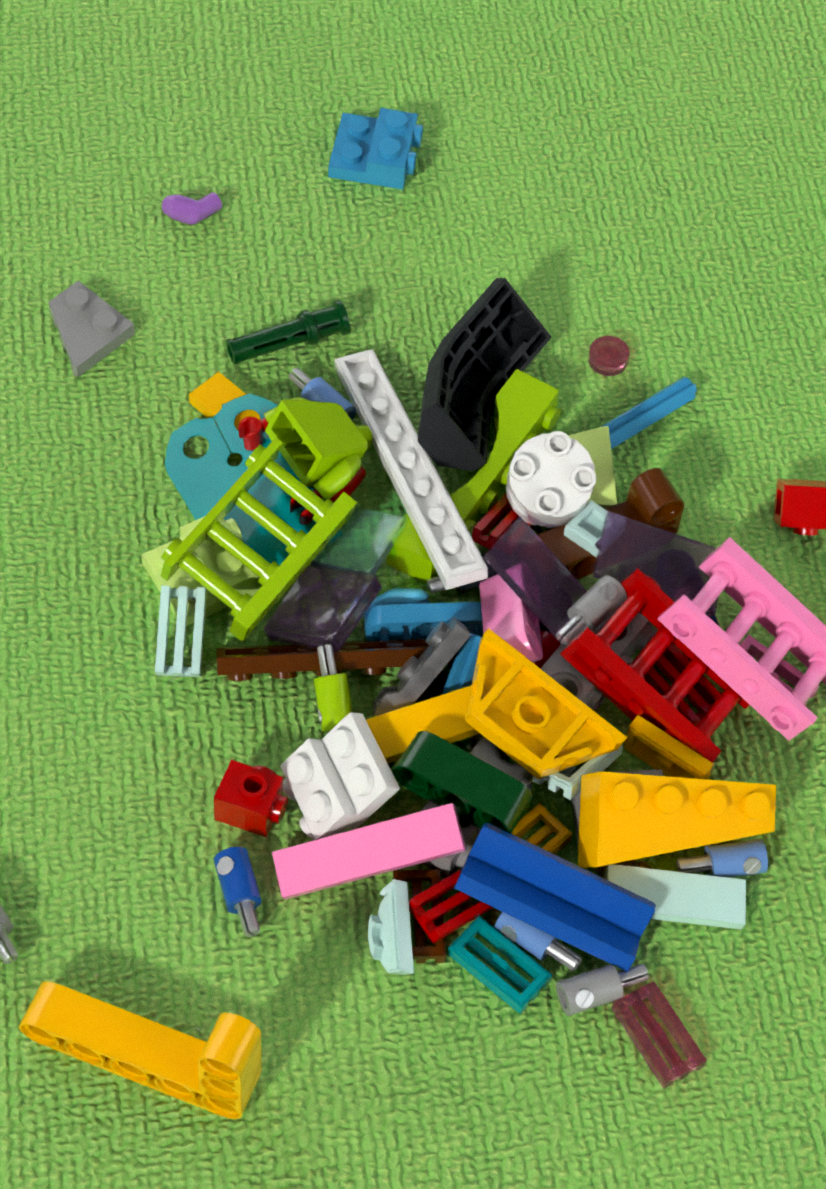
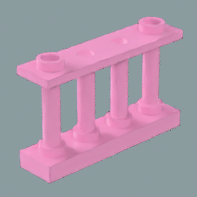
M729 537L709 554L699 566L710 579L696 597L691 601L683 594L657 620L765 718L775 730L779 731L790 741L812 725L818 718L805 706V703L821 681L826 684V625ZM723 590L743 608L726 631L722 630L705 614ZM755 621H758L775 637V640L758 662L739 645V642ZM788 651L808 668L791 692L771 675Z

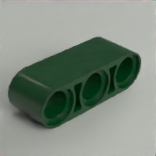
M427 731L417 732L392 769L394 777L401 785L437 806L453 803L458 817L479 829L482 828L484 823H490L508 833H512L533 800L531 791L519 780Z

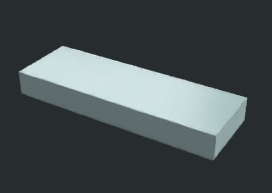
M616 864L607 865L605 868L604 879L656 904L655 912L651 919L732 929H742L746 924V880Z

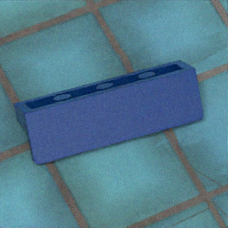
M490 823L483 824L462 866L454 889L626 972L629 971L636 958L640 938L656 908L654 902Z

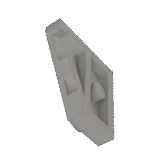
M80 281L75 282L48 302L50 315L55 327L58 328L60 341L64 350L67 351L72 372L76 377L81 376L135 335L134 324Z

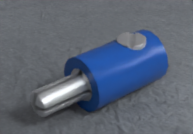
M244 847L227 848L220 851L214 857V864L228 912L239 914L244 935L253 937L260 932L255 908L262 902L247 849Z

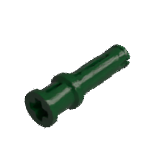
M340 299L332 301L331 306L312 312L308 309L302 310L297 314V319L237 338L227 339L226 347L232 363L236 365L239 362L305 342L306 345H316L319 339L337 333L342 335L350 334V322L343 303Z

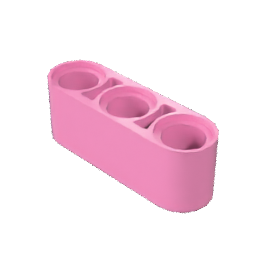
M519 564L481 581L479 588L483 634L489 628L532 663L543 658L537 597L534 585L526 569Z

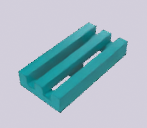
M480 915L448 947L447 955L519 1014L526 1009L527 1004L531 1000L533 1001L539 995V991L551 982L552 974ZM478 933L532 977L534 979L532 983L524 979L496 953L491 952L474 936ZM466 946L469 950H471L475 955L482 959L486 964L493 968L497 973H499L503 978H505L508 982H510L522 993L520 994L518 991H516L512 986L505 982L501 977H499L495 972L488 968L484 963H482L464 947Z

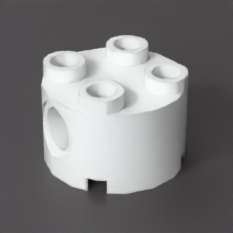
M554 431L548 434H540L527 440L515 452L507 474V498L513 511L525 522L534 526L537 524L547 526V528H556L569 523L588 503L596 483L595 465L589 452L576 439L570 438L564 432Z

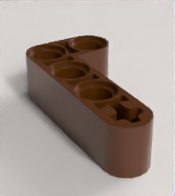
M660 468L649 469L633 480L629 487L627 501L605 509L625 523L624 532L599 558H596L564 536V529L567 525L564 524L522 541L512 553V559L516 566L521 564L526 569L536 592L542 589H555L656 550L669 543L678 532L684 502L663 470Z

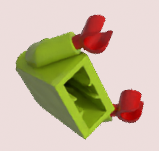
M301 397L283 399L277 407L263 413L265 418L259 420L256 417H245L238 426L239 438H243L246 450L253 451L259 445H263V432H266L272 441L278 438L283 442L280 453L301 483L306 487H313L314 490L312 492L324 501L332 498L343 489L360 470L361 458L371 446L373 439L370 428L366 425H355L342 406L337 403L316 402ZM293 498L290 501V513L299 507H303ZM307 509L304 510L300 515L299 523L301 525L311 523L314 515Z

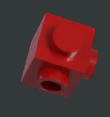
M777 478L773 520L780 527L793 528V533L818 535L819 529H826V481Z
M231 759L214 796V820L267 837L272 823L279 824L282 821L288 805V797L283 796V777L278 776L267 767L260 765L252 767Z

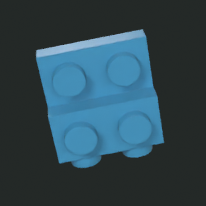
M380 108L378 118L342 113L328 166V177L403 190L406 175H414L417 152H412L413 147L420 148L422 141L423 125L417 124L418 114Z

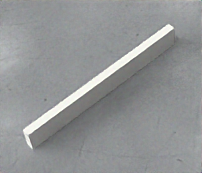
M373 349L334 359L335 371L353 406L356 408L362 424L370 428L373 437L372 444L445 589L448 590L487 579L488 567L429 455L417 442L418 434Z

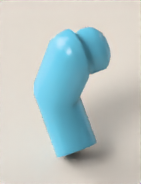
M393 588L367 601L364 606L367 611L378 605L424 604L430 602L427 599L429 594L421 588Z

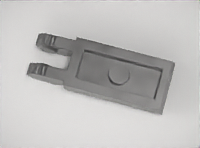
M455 617L448 624L441 621L428 635L425 642L429 647L419 659L412 656L401 667L396 676L400 679L397 686L383 687L379 692V697H375L376 700L373 701L374 706H372L375 710L374 715H382L414 704L468 640L470 633L466 626Z

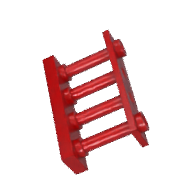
M637 568L620 583L626 591L627 598L601 630L594 634L587 627L569 642L560 655L632 721L637 715L641 716L713 763L721 753V750L712 742L710 737L737 703L744 709L750 705L657 620L674 601L661 590L659 584L653 578L643 574ZM638 612H640L658 631L633 662L628 665L611 649V645ZM673 643L691 661L665 694L661 695L645 681L644 676L667 647ZM706 673L724 692L697 726H694L678 711L677 706L701 676Z

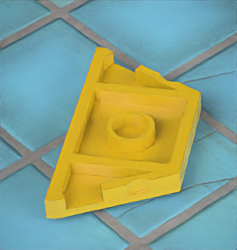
M488 628L479 641L465 722L537 779L619 749L627 736Z

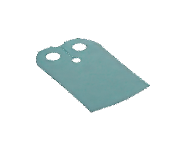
M249 393L222 404V409L215 416L208 419L195 418L172 432L166 450L165 468L195 520L206 516L248 469L245 466V462L253 451L246 450L243 438H239V431L234 425L236 416L242 411L253 410L259 414L261 420L265 418L263 413L277 407V404ZM263 432L264 443L262 446L267 448L272 440L266 432ZM202 436L209 442L207 453L201 458H188L183 451L185 442L191 437ZM231 452L232 454L239 453L242 456L243 460L238 466H230L227 459ZM279 452L275 462L299 480ZM262 475L248 490V493L297 532L303 530L307 534L316 524L313 520L307 525H301L299 518L306 508L299 507L290 513L292 497L265 475ZM237 505L224 517V520L230 518L235 520L241 531L242 541L270 564L275 561L280 565L289 555L285 551L287 546ZM341 530L338 531L329 543L342 535Z

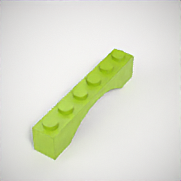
M518 369L514 371L496 395L493 415L496 441L487 459V464L468 483L450 495L470 535H472L473 528L482 515H486L498 502L499 492L507 484V474L515 452L527 440L542 434L545 429L551 431L560 416L561 409L557 408L559 389ZM406 514L388 538L386 564L427 585V579L438 576V573L408 514Z

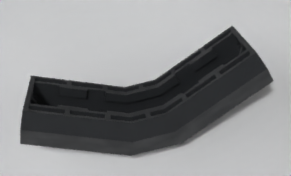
M496 278L442 339L428 364L417 442L437 466L474 471L487 464L490 417L494 411L496 395L514 371L518 369L523 372L552 338L506 278Z

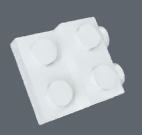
M350 712L321 740L308 738L280 765L285 775L283 791L290 799L298 803L303 814L299 820L300 827L308 837L314 840L357 829L400 789L361 713Z

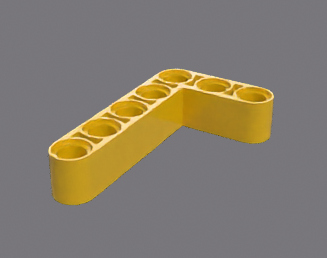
M44 981L38 988L19 1025L20 1031L26 1037L41 1045L228 1119L236 1120L241 1118L262 1072L261 1031L250 1020L233 1013L224 1012L219 1015L208 1041L205 1042L63 985Z

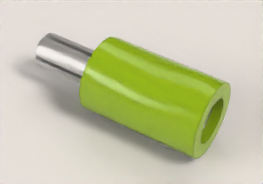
M325 644L330 675L328 674L324 646L320 645L317 647L322 677L313 678L322 732L331 731L344 717L353 712L346 673L337 674L333 648L330 644Z

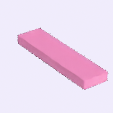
M453 803L277 850L272 852L281 896L286 900L466 851L456 807Z

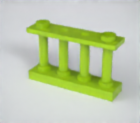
M275 438L267 448L259 445L251 453L245 462V466L248 469L183 541L178 537L174 539L161 556L164 560L161 577L166 581L181 568L232 609L230 614L234 616L229 632L242 642L350 519L357 505V502L345 492L334 503L329 499L326 501L322 500L276 463L275 460L283 443L278 438ZM262 475H265L314 515L312 519L316 524L307 534L303 530L299 532L294 530L248 493V490ZM235 505L287 546L285 551L289 555L280 565L275 561L270 564L220 523ZM207 536L260 577L258 582L262 586L253 597L248 593L244 595L239 593L192 555Z

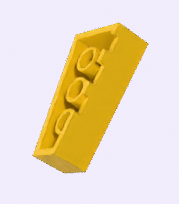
M602 771L581 775L578 866L581 868L600 867L775 832L776 785Z

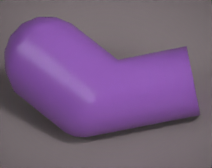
M214 192L207 194L199 200L174 194L166 196L162 201L161 207L164 214L171 219L188 225H194L221 210L222 202Z

